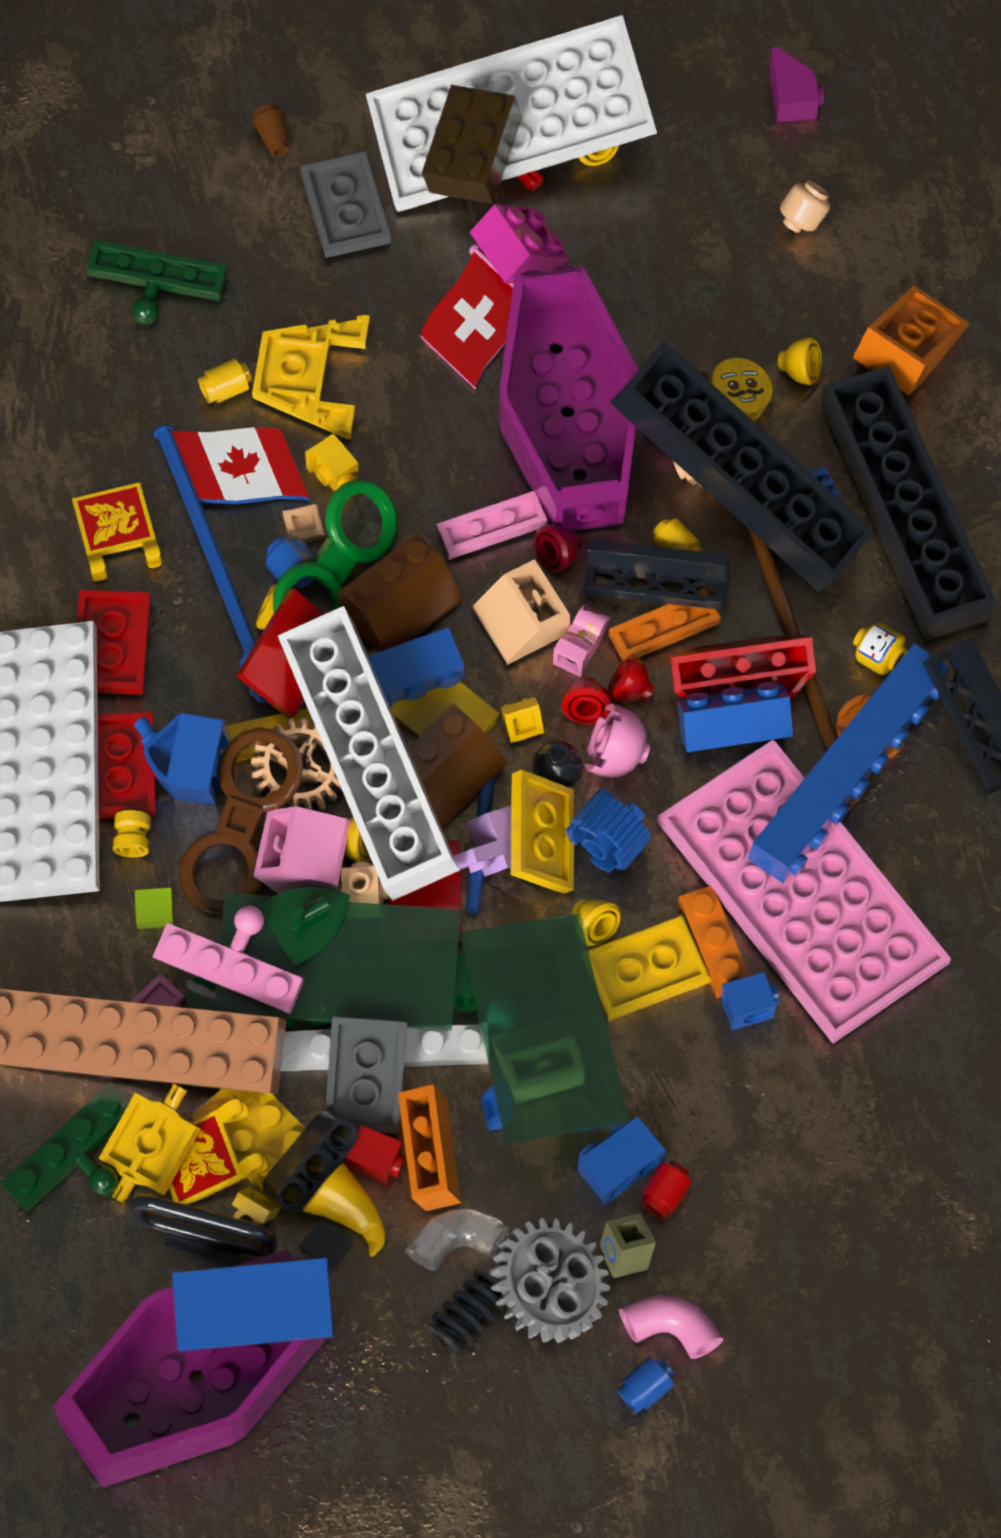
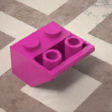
M494 204L470 231V234L504 283L514 284V277L526 271H552L570 260V257L563 249L564 244L561 239L551 232L545 223L544 215L535 208Z

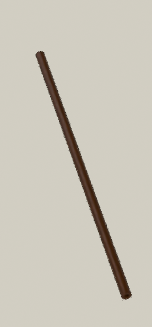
M700 372L707 380L709 379L706 372ZM748 529L785 635L801 636L770 548ZM814 674L804 684V688L824 744L828 750L838 737ZM852 797L847 804L856 803L859 799L857 800Z

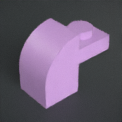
M511 806L486 813L465 822L474 848L454 856L459 870L469 867L470 873L482 870L486 877L511 867Z

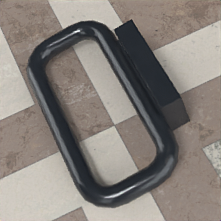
M149 1195L134 1196L129 1203L130 1212L135 1221L148 1228L168 1233L164 1243V1249L167 1251L233 1267L239 1265L242 1253L264 1257L275 1253L277 1250V1239L274 1233L268 1228L253 1222ZM152 1212H155V1213H158V1214H162V1215H166V1216H170V1217H173V1218L171 1219V1218H168V1217L160 1216V1215L154 1214V1213H152Z

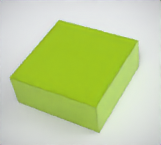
M171 888L135 890L137 929L166 927L167 923L174 925Z

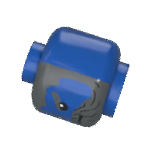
M284 535L276 539L268 547L266 566L278 581L290 567L302 562L312 563L316 555L299 536L290 537ZM301 578L293 587H305L314 578Z

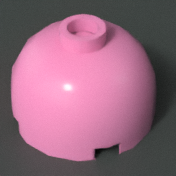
M611 703L605 708V710L611 711L607 718L599 717L593 728L586 749V755H593L591 765L585 763V768L588 772L599 776L616 778L632 772L638 763L643 764L648 757L650 744L646 743L647 735L644 723L635 713Z

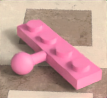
M244 906L237 911L234 918L237 931L229 948L172 924H166L153 958L291 1014L305 980L243 954L250 936L258 933L264 924L263 914L258 908Z

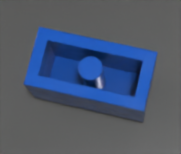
M636 1117L629 1123L627 1120L620 1122L609 1132V1138L600 1144L597 1141L591 1143L579 1155L581 1158L578 1159V1172L604 1205L611 1202L656 1169L660 1162L664 1163L666 1150L639 1117Z

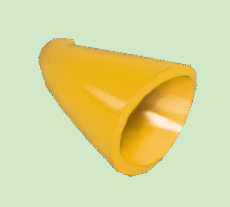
M344 1163L341 1164L306 1202L302 1211L339 1222L358 1234H362L369 1245L370 1257H374L383 1248L385 1241V1229L379 1211L356 1177Z

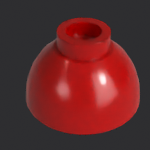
M634 655L627 657L617 668L609 682L607 692L610 698L617 702L629 703L640 700L644 703L650 697L655 685L649 680V672L645 664Z
M582 677L566 690L561 707L564 715L569 720L582 725L596 724L599 717L607 718L611 711L605 710V708L611 704V698L607 690L594 678Z

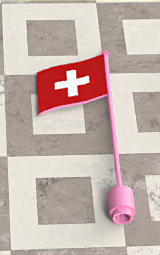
M478 244L470 247L471 258L460 278L431 312L420 335L475 390L487 365L506 344L514 285L504 283Z

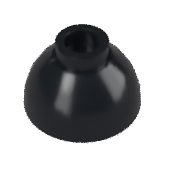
M556 740L550 741L539 748L534 756L532 768L535 775L570 787L580 778L583 764L581 756L574 746L565 741Z

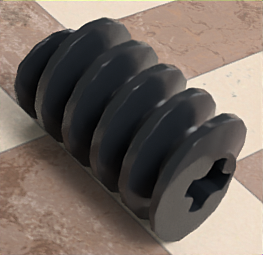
M480 1270L473 1272L475 1281L467 1279L463 1282L464 1291L456 1290L453 1293L454 1302L445 1301L442 1304L444 1313L434 1312L432 1314L433 1324L428 1322L423 1324L426 1331L440 1345L461 1355L464 1353V1350L459 1341L461 1339L469 1343L475 1341L470 1332L471 1328L483 1333L485 1328L480 1319L484 1317L493 1322L495 1316L491 1308L494 1306L501 1311L506 1309L505 1305L496 1304L503 1296L502 1292L493 1291L491 1287L496 1283Z

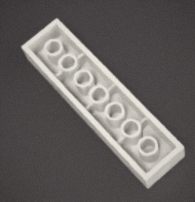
M342 606L278 635L378 877L392 901L459 871L354 622L345 607Z

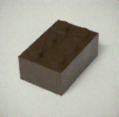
M457 85L450 86L422 170L429 193L494 204L522 119L516 96Z

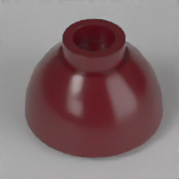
M550 524L542 526L537 530L534 545L537 557L542 565L551 572L560 573L574 562L577 552L582 546V541L576 531H570L560 525Z

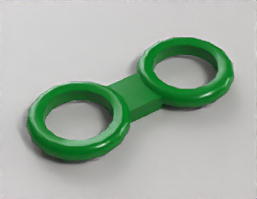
M354 479L341 484L331 495L326 507L325 526L329 538L325 540L312 563L302 562L292 566L279 578L273 593L274 613L288 590H291L304 577H312L321 582L329 594L331 601L330 612L338 609L340 590L343 589L342 585L357 562L368 563L379 559L393 545L397 534L398 515L393 500L384 488L370 480ZM355 494H364L371 498L379 507L382 517V530L379 538L372 546L367 548H360L351 543L344 534L341 525V512L345 502Z

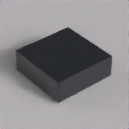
M321 1217L299 1244V1249L312 1259L327 1258L330 1271L351 1245L352 1238L330 1221Z

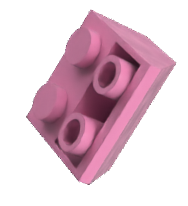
M297 806L267 812L254 877L278 894L291 889L305 887H338L348 838V828L351 821L347 818Z

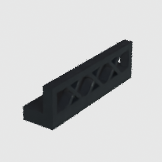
M590 539L587 549L589 568L583 586L584 594L723 610L731 578L729 555ZM597 573L612 575L615 579L608 584L594 583ZM636 578H643L650 584L642 588H633L629 582ZM671 582L681 583L684 588L677 592H667L663 586ZM705 586L719 587L717 597L702 596L698 590Z
M970 637L951 649L925 660L923 665L987 790L1001 785V776L994 778L988 766L990 756L1001 761V693L973 638ZM948 659L955 671L953 681L944 678L936 664ZM957 692L968 697L971 703L969 713L958 708L955 702ZM974 724L984 728L987 734L985 745L975 741L972 735Z

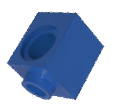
M765 972L722 984L720 998L732 1030L774 1018L776 1004L780 1003L775 984L768 983Z

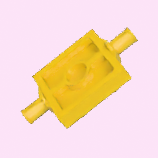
M173 1083L163 1103L150 1101L138 1093L133 1095L99 1157L100 1160L114 1167L118 1174L122 1176L111 1197L125 1204L135 1184L148 1186L162 1195L166 1194L201 1130L199 1127L184 1120L181 1114L176 1111L187 1090Z

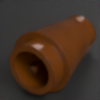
M275 103L258 107L253 112L254 119L252 123L270 151L271 156H280L287 153L290 147L284 111L279 109L278 104Z

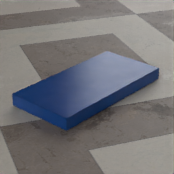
M327 1258L172 1273L177 1348L179 1352L334 1337Z

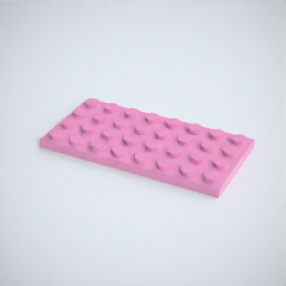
M773 739L658 815L657 822L708 887L711 886L716 892L719 901L834 1044L950 964L951 958L841 822L838 825L833 822L826 829L829 835L818 850L811 848L806 854V857L809 859L802 871L797 876L791 873L784 883H781L747 859L754 840L805 779Z

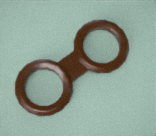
M258 727L243 731L228 743L221 755L218 775L221 788L228 797L217 829L204 833L190 844L182 857L179 873L183 892L192 905L205 913L221 916L235 913L240 908L253 902L262 888L263 882L254 877L259 850L253 841L264 813L279 809L290 801L301 785L303 774L300 751L291 738L276 729ZM269 743L280 748L286 757L288 766L286 779L280 789L272 795L262 798L249 797L236 784L234 777L235 762L241 752L250 745ZM222 844L235 846L241 850L247 859L249 867L247 882L243 889L232 898L225 900L210 899L197 886L195 877L197 863L202 854L211 847Z

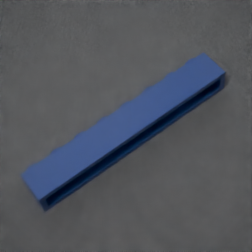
M915 643L754 840L747 858L781 883H784L791 873L797 876L802 871L809 859L806 857V854L811 848L818 850L829 835L826 829L832 822L838 825L849 810L846 804L852 797L858 800L869 785L867 778L872 772L878 775L889 760L887 753L892 747L898 750L909 735L907 728L912 722L918 725L929 709L926 705L931 698L936 701L940 698L923 665L925 660L934 656ZM943 662L936 664L942 676L946 678L950 667Z

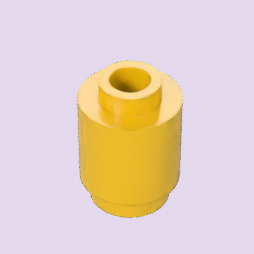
M235 358L204 371V376L198 378L202 394L209 404L214 401L217 403L223 402L249 390L248 382L252 381L246 364L244 362L238 363Z
M677 518L671 521L664 519L653 530L655 536L652 543L656 547L704 552L700 547L701 542Z

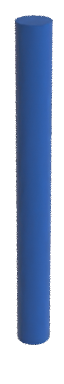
M495 778L485 784L479 792L476 817L489 813L492 810ZM482 870L469 874L465 911L469 914L480 913L484 880Z

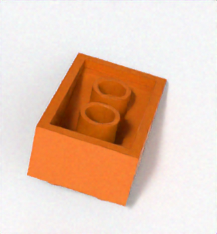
M912 286L867 328L853 358L863 364L869 371L889 366L900 391L910 395L926 380L967 329L969 322L916 286Z

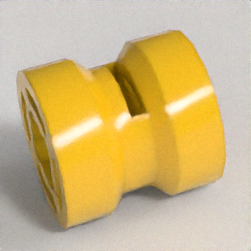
M136 810L116 813L114 827L118 832L117 836L113 838V852L123 857L137 858L149 853V839L146 837V833L150 830L151 817L147 813Z

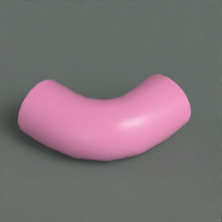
M656 1294L636 1300L619 1309L621 1320L635 1343L654 1334L670 1333L679 1339L690 1358L696 1359L713 1351L723 1341L713 1321L698 1305L680 1296Z

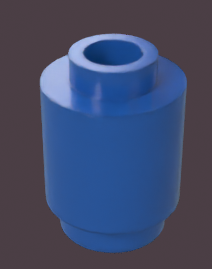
M648 1357L621 1381L623 1385L617 1392L635 1413L640 1412L643 1408L648 1410L674 1387L671 1378L675 1374L663 1359L658 1358L654 1361L651 1357Z

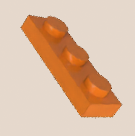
M705 589L698 591L702 596H708ZM667 604L610 628L609 637L622 661L634 655L640 658L720 624V616L716 609Z
M709 886L679 896L678 903L711 977L710 983L715 996L719 998L721 996L722 984L749 977V973L717 894Z

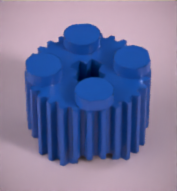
M604 788L599 789L590 798L566 829V835L570 837L569 841L575 846L580 842L581 846L585 847L586 851L592 854L590 861L594 866H598L600 870H605L608 874L614 867L617 870L626 869L652 838L647 827L644 826V822H642L645 817L644 812L631 802L624 806L621 801L618 802L614 795Z

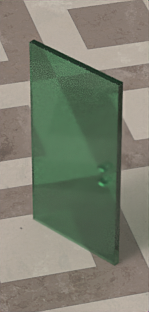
M225 893L220 945L230 947L237 931L234 924L235 914L240 908L244 906L258 908L257 905L273 896ZM349 902L346 916L334 938L323 950L296 967L292 966L264 919L262 929L250 936L243 954L305 980L291 1014L217 984L214 1011L332 1022L333 1015L407 1021V1028L452 1031L461 910Z
M579 914L460 932V941L506 1144L629 1124V1117Z

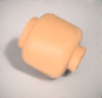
M807 180L806 183H795L780 205V210L785 217L783 223L797 233H800L801 230L815 231L830 210L829 194L827 191L810 180Z

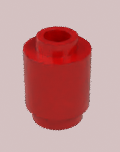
M671 1160L669 1164L660 1162L641 1192L643 1198L640 1201V1205L651 1214L665 1219L668 1213L675 1211L692 1184V1181L687 1177L690 1172L675 1161Z

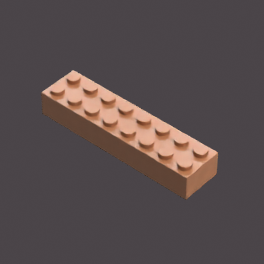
M0 989V1065L278 1095L287 1020L279 1017Z

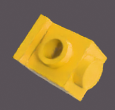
M334 433L305 452L307 470L310 473L314 471L318 480L324 486L329 485L334 492L341 484L359 479L358 462Z

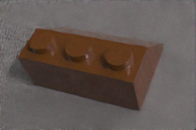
M416 533L340 590L338 608L345 607L354 622L358 634L377 652L411 641L461 603L463 597L442 556Z
M454 703L407 748L441 828L508 764L507 760L482 729Z

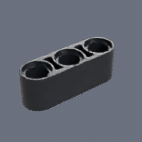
M325 1110L315 1116L265 1176L262 1188L266 1197L287 1211H296L303 1207L355 1145L358 1137L355 1125L331 1110ZM338 1126L337 1132L331 1137L332 1131ZM314 1155L312 1162L306 1166L308 1159ZM289 1184L287 1192L282 1195L283 1189Z

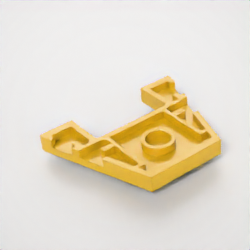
M370 315L357 316V320L336 323V320H330L327 325L309 328L306 325L263 331L252 391L253 399L345 439H351L355 405L322 402L321 395L329 347L336 345L366 349Z

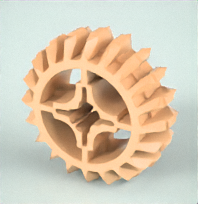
M306 718L302 719L301 728H295L293 719L288 720V730L286 731L283 730L280 724L274 725V729L291 738L293 742H304L299 749L302 760L306 754V766L303 769L301 784L305 782L322 783L321 786L310 792L295 793L293 798L286 804L291 805V807L304 806L305 809L312 810L311 804L315 803L319 810H324L326 805L323 797L331 802H335L337 795L332 789L342 791V788L316 726H314L313 730L308 729L309 722ZM266 743L267 745L256 744L255 752L260 756L252 757L251 765L260 769L253 771L251 777L252 780H263L256 786L257 793H264L269 790L270 792L266 795L269 796L281 787L272 777L269 768L270 761L278 763V768L284 770L286 774L288 770L285 755L277 751L279 748L269 743ZM315 747H318L325 754L330 767L329 774L321 771V766H318L312 760Z

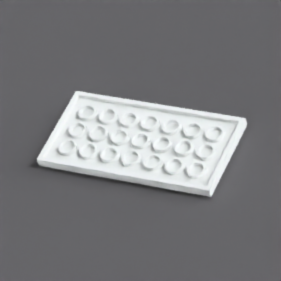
M623 15L366 94L397 212L449 197L429 193L422 170L451 85L516 96L522 119L502 180L657 134Z
M93 621L0 632V902L99 891L97 627Z

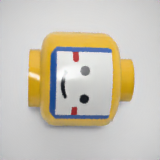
M880 622L872 624L869 628L862 627L853 642V645L856 646V660L881 675L892 671L908 652V648L905 647V637Z

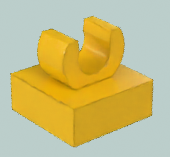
M535 697L530 699L524 698L520 702L510 705L507 703L501 707L506 736L510 743L544 733L540 707Z
M251 1186L239 1191L232 1203L234 1207L239 1209L233 1215L234 1218L243 1220L244 1216L248 1215L252 1218L253 1223L261 1226L275 1219L281 1208L267 1198L266 1195Z

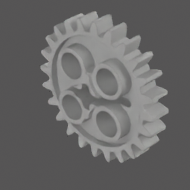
M540 1218L533 1224L530 1221L520 1226V1229L517 1228L508 1234L509 1239L507 1238L499 1244L503 1252L493 1256V1260L501 1266L490 1271L492 1276L500 1278V1282L492 1286L491 1289L502 1292L503 1297L496 1304H507L509 1307L504 1318L508 1319L515 1315L518 1318L515 1325L516 1330L528 1326V1338H533L541 1332V1339L544 1343L553 1339V1337L557 1343L568 1339V1337L572 1340L581 1335V1331L585 1332L593 1327L592 1322L602 1316L598 1309L608 1303L600 1294L610 1290V1286L601 1282V1278L608 1275L609 1271L599 1269L597 1265L604 1259V1256H593L591 1252L595 1248L596 1243L593 1242L585 1245L583 1243L584 1231L575 1236L572 1235L573 1225L571 1223L560 1229L558 1219H554L546 1224L544 1218ZM535 1249L542 1254L543 1262L536 1257ZM568 1264L575 1270L576 1278L569 1272ZM524 1283L530 1286L533 1296L526 1292ZM558 1298L564 1303L565 1312L559 1307ZM543 1299V1301H542V1310H541V1309H540V1304H541V1300Z

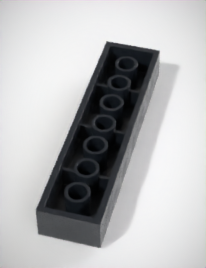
M666 341L644 361L609 402L818 592L837 578L874 532L870 526Z
M890 367L879 368L824 386L821 403L822 410L925 641L991 620L996 600Z

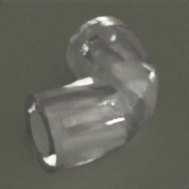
M474 1209L449 1210L431 1218L414 1235L405 1251L416 1263L432 1271H436L446 1255L457 1247H470L492 1258L499 1251V1244L506 1239L509 1225L492 1215Z

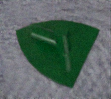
M305 887L291 889L273 896L257 905V907L262 912L265 921L292 966L296 967L323 950L337 934L346 916L350 894L330 888Z

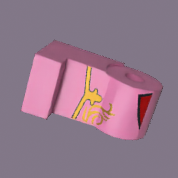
M583 605L578 611L573 624L569 626L563 638L560 637L554 647L553 664L582 677L606 633L610 617L587 605Z

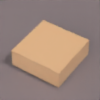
M317 503L283 511V519L288 536H299L306 543L325 539Z

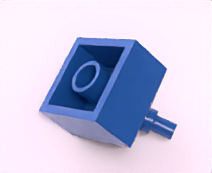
M179 713L160 731L159 729L155 730L146 717L138 719L134 726L143 738L141 740V743L144 745L143 753L163 788L176 800L217 806L221 787L218 775L220 758L231 738L224 721Z

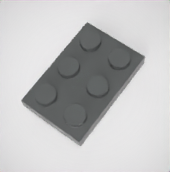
M366 152L300 166V174L325 258L391 243V235Z
M332 1016L325 1110L334 1111L352 1122L357 1131L360 1125H363L379 1133L399 1134L400 1105L398 1093L402 1092L407 1021Z

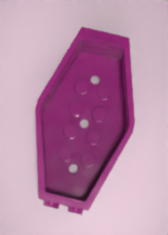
M565 265L556 268L554 271L547 272L530 270L514 277L498 408L500 430L531 490L535 491L549 524L560 525L570 531L623 524L636 428L609 402L638 368L584 266L575 268L571 265ZM553 344H558L563 350L559 354H554L549 348ZM565 407H570L574 410V415L565 417L562 415L561 410ZM576 471H582L586 474V478L583 481H577L573 478V474Z
M285 1249L233 1267L300 1261L302 1258L300 1256L293 1258L289 1251ZM173 1286L156 1291L138 1305L53 1407L61 1428L103 1488L235 1444L250 1432L327 1338L179 1352L177 1348ZM194 1371H200L204 1374V1380L199 1384H194L189 1379ZM131 1414L138 1415L140 1418L139 1424L135 1427L127 1426L125 1423L127 1416Z

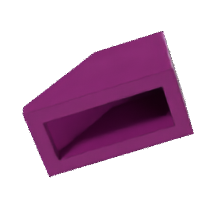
M771 47L769 70L777 122L817 119L818 106L824 105V92L822 85L817 86L815 72L781 48Z

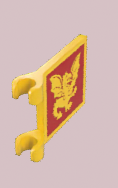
M140 482L72 498L93 581L97 582L107 579L102 556L143 546L149 568L162 565L160 550Z
M232 1099L217 1110L190 1122L201 1130L169 1187L174 1202L190 1205L245 1178L261 1174L269 1169L267 1158L259 1153L251 1154L239 1162L225 1124L248 1116L249 1110L245 1102H241L239 1099Z

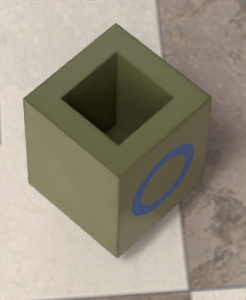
M638 1213L606 1221L598 1249L601 1255L604 1256V1261L613 1278L648 1270L656 1241L642 1214Z

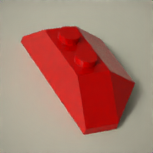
M767 636L699 646L670 656L674 692L681 698H686L692 693L700 692L710 695L722 693L724 689L731 687L750 689L756 688L764 682H775L784 685L791 701L807 680L816 673L812 636Z

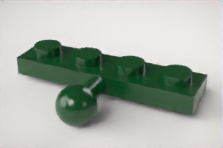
M94 240L86 267L87 276L145 287L143 297L138 299L132 306L133 318L143 325L152 324L159 316V307L155 302L159 290L220 301L228 274L227 265L98 240Z
M109 1082L0 1182L2 1188L26 1212H29L79 1166L90 1177L89 1183L95 1193L99 1195L112 1194L119 1184L117 1171L111 1166H100L90 1155L112 1135L130 1100Z

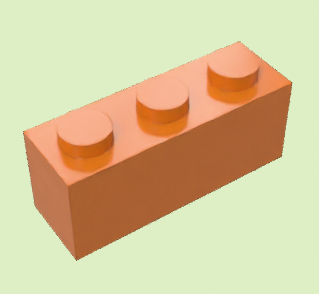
M434 1084L399 1092L398 1098L412 1199L425 1211L460 1204L461 1196L447 1098Z

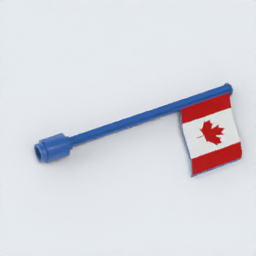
M161 425L155 430L154 437L159 439L243 648L244 654L238 663L239 668H241L256 644V639L201 503L242 504L276 499L309 501L310 498L283 433L279 429L251 427L216 432L174 431L170 425ZM247 685L250 695L255 697L257 702H267Z

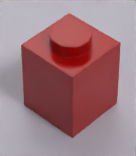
M360 1125L357 1141L346 1155L345 1160L346 1166L351 1172L388 1186L392 1176L399 1177L406 1157L402 1155L401 1141Z

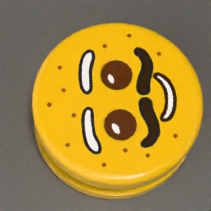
M744 358L723 360L714 368L708 379L754 422L760 418L772 397V383L767 373L756 363Z

